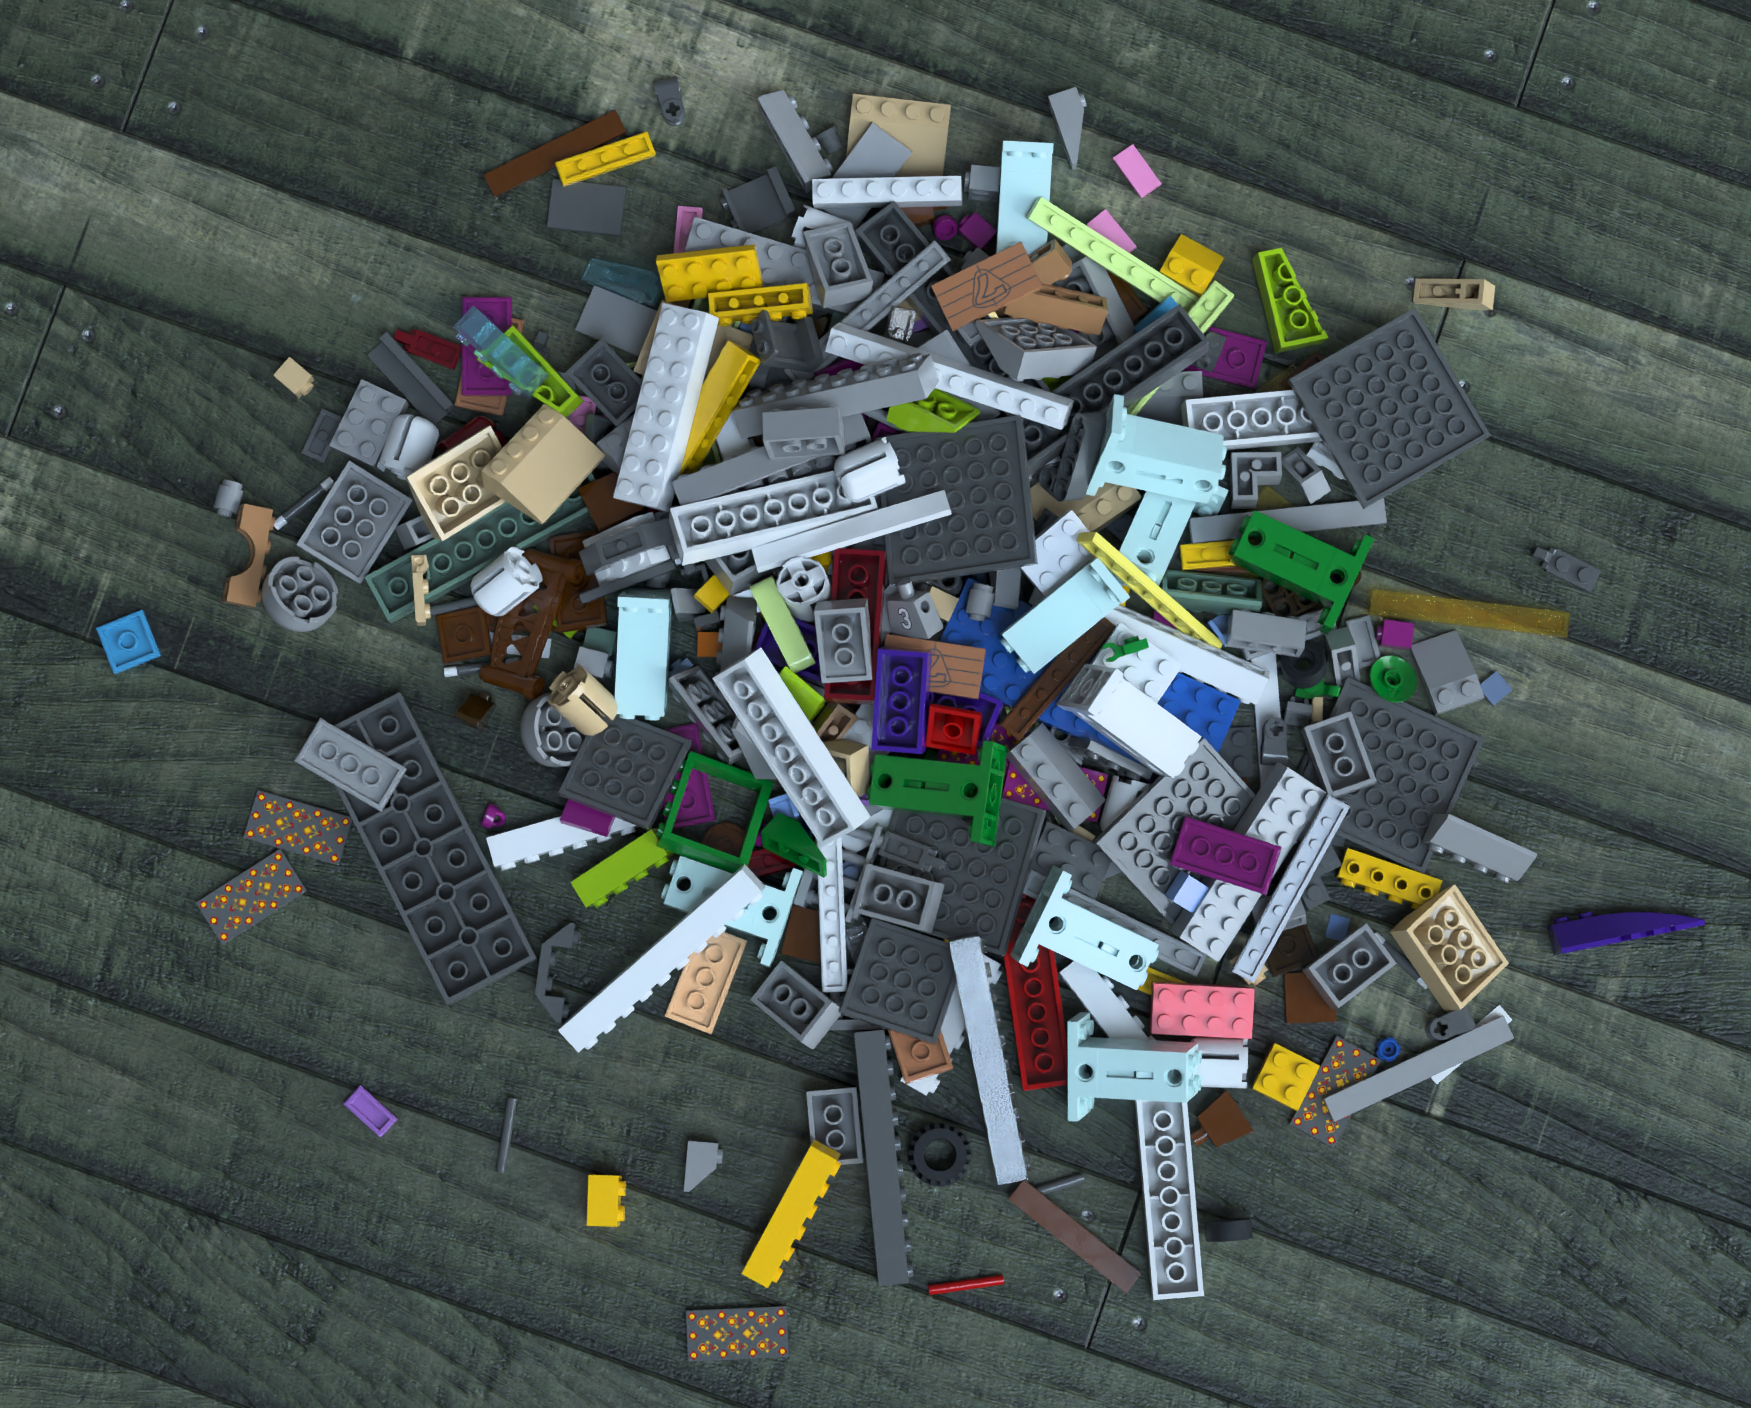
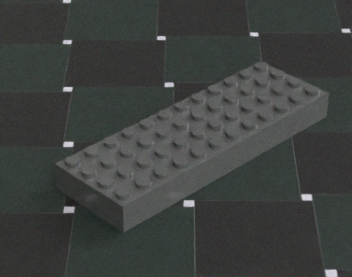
M399 692L334 725L407 768L382 812L335 785L446 1004L450 1006L538 960L403 694Z

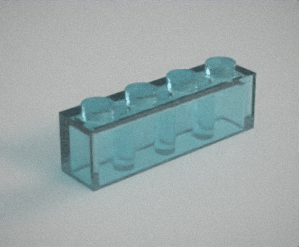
M472 306L453 326L458 332L456 337L466 347L471 344L476 348L473 353L482 362L485 363L486 360L494 365L491 370L498 377L503 379L506 376L511 381L508 386L519 396L523 392L526 396L530 397L549 376L475 306Z

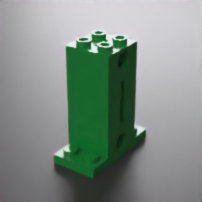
M1254 510L1251 516L1246 515L1238 531L1242 533L1241 538H1235L1228 552L1232 556L1230 563L1324 606L1325 609H1323L1317 623L1321 624L1318 631L1328 635L1337 621L1374 538L1366 534L1361 540L1357 538L1348 554ZM1248 538H1255L1258 541V545H1251ZM1330 576L1338 577L1340 584L1333 583Z
M983 741V747H980L978 759L981 762L980 766L875 754V760L872 761L870 767L872 783L867 790L869 805L885 810L973 819L968 829L969 837H971L970 841L984 846L995 847L1008 747L992 741Z

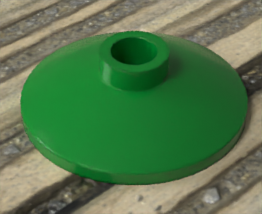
M1392 655L1383 656L1370 669L1369 678L1371 686L1382 699L1399 703L1406 701L1414 694L1417 687V677L1411 665L1404 659ZM1387 679L1391 680L1393 685H1391Z

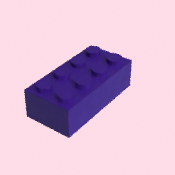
M881 647L878 649L871 750L922 754L926 751L932 651Z

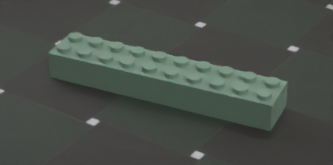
M592 473L582 481L543 525L509 503L504 502L444 541L433 539L365 576L387 620L392 624L415 611L412 555L427 556L429 568L424 573L423 579H428L429 594H424L425 604H428L471 581L475 575L510 547H517L521 550L529 549L590 516L578 493V488L596 481Z

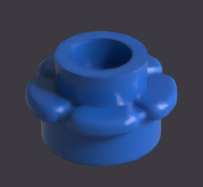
M1387 1037L1378 1041L1376 1045L1378 1058L1387 1062L1396 1060V1056L1400 1054L1401 1048L1394 1038Z

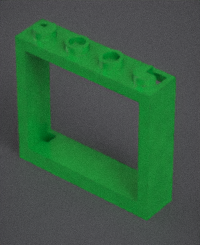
M689 751L678 771L680 773L679 779H674L669 793L673 794L671 801L667 800L662 815L666 816L665 822H660L656 831V836L659 837L657 847L734 874L744 864L748 866L774 782L768 779H755L754 775L749 772ZM692 768L757 792L737 857L671 833Z

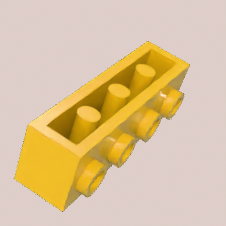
M807 283L708 293L709 312L711 315L719 318L718 326L721 327L731 326L733 322L742 321L743 324H750L763 310L768 311L772 321H780L782 317L792 316V319H803L807 317V314H813L811 289Z
M1349 848L1344 851L1341 860L1342 866L1339 867L1336 878L1341 880L1340 884L1350 888H1354L1355 885L1364 887L1365 893L1373 896H1378L1379 893L1387 895L1388 901L1402 905L1403 901L1412 904L1411 908L1414 910L1439 893L1443 881Z

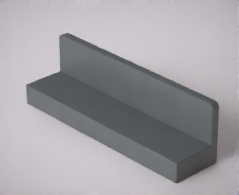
M385 332L379 338L381 343L368 354V357L419 413L436 425L455 406L398 343Z

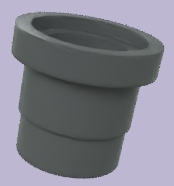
M837 125L815 136L817 141H820L827 155L844 147L837 133V130H839Z

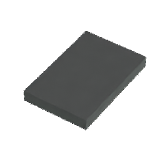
M553 179L547 229L621 237L626 187L577 182L563 187L561 180Z

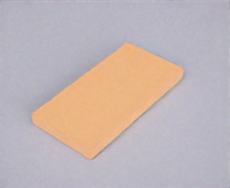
M722 932L717 938H714L712 935L706 941L708 945L700 953L696 954L693 952L687 957L690 961L683 967L665 1017L712 1034L747 944V940L726 932Z

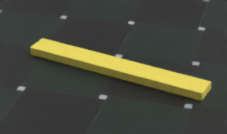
M1097 532L1079 533L1076 540L1094 557H1098L1112 573L1180 632L1221 649L1223 644L1220 639Z

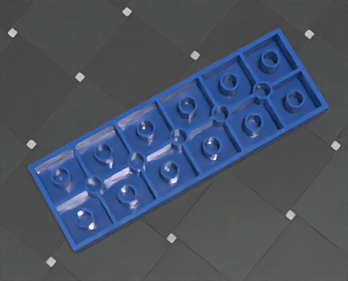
M968 577L963 583V589L957 597L959 600L949 622H946L938 642L986 649L980 692L1003 701L1004 707L1012 710L1057 656L1035 674L1030 670L1027 673L1024 672L1016 662L1019 658L1014 651L1009 653L1001 644L1000 640L1003 637L1000 633L1033 606L1022 601L1018 602L1017 610L993 605L990 618H985L984 622L969 619L970 614L965 612L970 589H973L974 583H982ZM1104 642L1089 658L1086 664H1090L1092 662V660L1094 659V657L1096 656ZM1178 672L1157 704L1194 732L1204 737L1219 753L1241 701ZM1071 681L1036 720L1071 737L1093 740L1144 766L1073 712L1063 710L1056 705Z

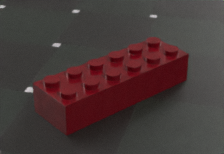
M841 548L834 550L831 601L863 598L868 600L873 679L825 683L824 699L826 702L874 705L878 649L881 648L887 564L885 551Z

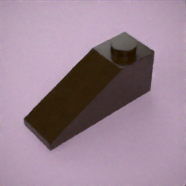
M479 692L478 695L471 693L457 709L454 716L461 723L484 733L496 705L491 702L493 698Z

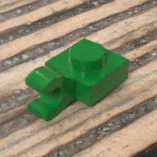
M1138 636L1125 639V645L1117 646L1114 643L1104 644L1102 650L1111 648L1114 652L1112 657L1105 659L1106 662H1113L1120 657L1149 648L1147 639L1139 640Z
M1323 678L1314 687L1306 689L1296 688L1295 697L1312 701L1314 697H1321L1323 695L1337 699L1341 687L1323 684Z

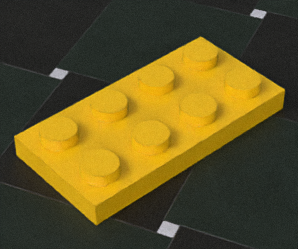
M755 244L657 255L656 258L666 302L708 298V293L764 287Z

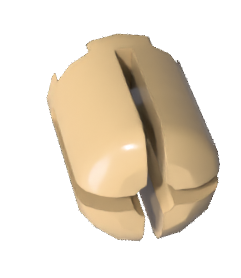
M575 665L577 669L567 674L562 671L554 679L549 687L552 690L550 700H546L577 730L584 735L594 736L608 727L607 723L594 711L613 722L617 715L618 705L615 697L582 665Z

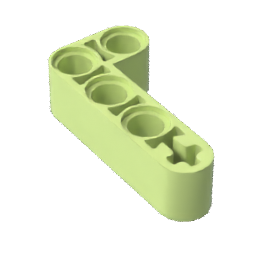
M770 576L750 586V590L790 670L796 674L816 664L792 613L778 591L775 577Z

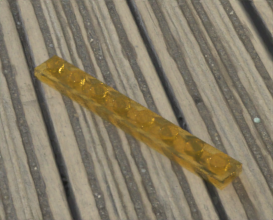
M1380 590L1371 591L1369 615L1559 638L1568 637L1570 617L1569 612Z

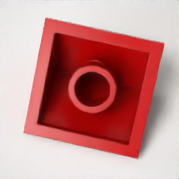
M930 704L926 747L975 755L982 723L981 712Z

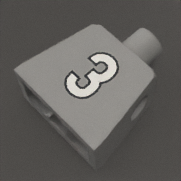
M911 579L897 582L899 592L887 601L891 635L929 639L943 629L930 593L927 591H915Z

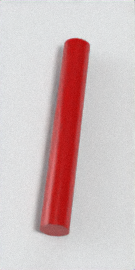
M1002 1274L928 1285L929 1295L1003 1285L1004 1278Z

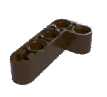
M1360 571L1351 589L1357 586V584L1361 580ZM1331 575V581L1333 583L1339 584L1338 577L1335 578L1334 575ZM1264 579L1261 583L1262 599L1269 613H1273L1275 616L1297 617L1320 605L1314 601H1311L1309 605H1303L1299 602V594L1294 592L1288 594L1286 588L1277 585L1278 592L1276 594H1269L1265 590V584L1271 581ZM1280 604L1286 605L1289 608V614L1287 616H1280L1276 611V607Z

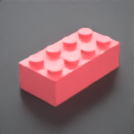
M1152 981L1149 1031L1151 1034L1252 1039L1255 989L1252 986Z

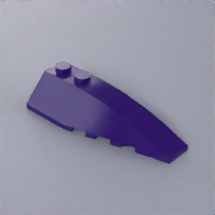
M1593 912L1579 914V920L1569 921V917L1554 919L1555 924L1548 926L1554 955L1698 927L1705 925V921L1687 916L1652 912H1626L1594 916Z

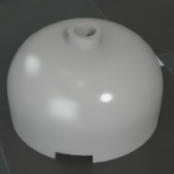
M294 556L279 561L266 576L262 587V601L268 615L278 625L294 632H308L322 626L335 612L338 589L332 576L320 564L316 562L312 564Z
M551 693L543 694L534 699L522 715L520 735L523 746L528 754L542 765L548 767L571 766L586 735L577 730L548 703L546 699L550 700Z

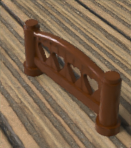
M526 548L523 550L522 556L531 565L537 564L543 582L547 586V589L532 593L527 597L533 601L539 612L521 617L520 611L524 608L523 600L504 616L498 617L492 643L491 662L489 665L481 667L479 678L485 683L523 694L524 698L533 701L541 696L544 691V679L536 676L535 673L567 582L580 583L585 575V568L581 559L574 557L567 559L537 549ZM522 621L531 635L513 641L512 634L516 631L515 625L517 622ZM514 645L523 658L504 664L503 658L507 655V647Z

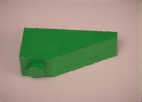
M778 812L761 831L763 848L825 878L827 876V867L824 855L798 821Z

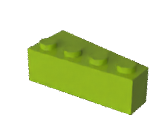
M1277 248L1258 252L1252 258L1275 354L1322 344L1328 339V336L1318 322V316L1306 299L1307 295L1304 289H1301L1296 279V274L1283 249Z
M511 326L477 359L490 370L566 418L584 402L514 326Z
M658 828L646 832L570 882L586 908L593 905L595 908L600 907L608 901L607 897L612 893L620 894L629 888L628 883L633 880L636 882L649 875L648 871L652 868H659L669 862L668 858L676 853L657 847L659 837L656 836V831Z

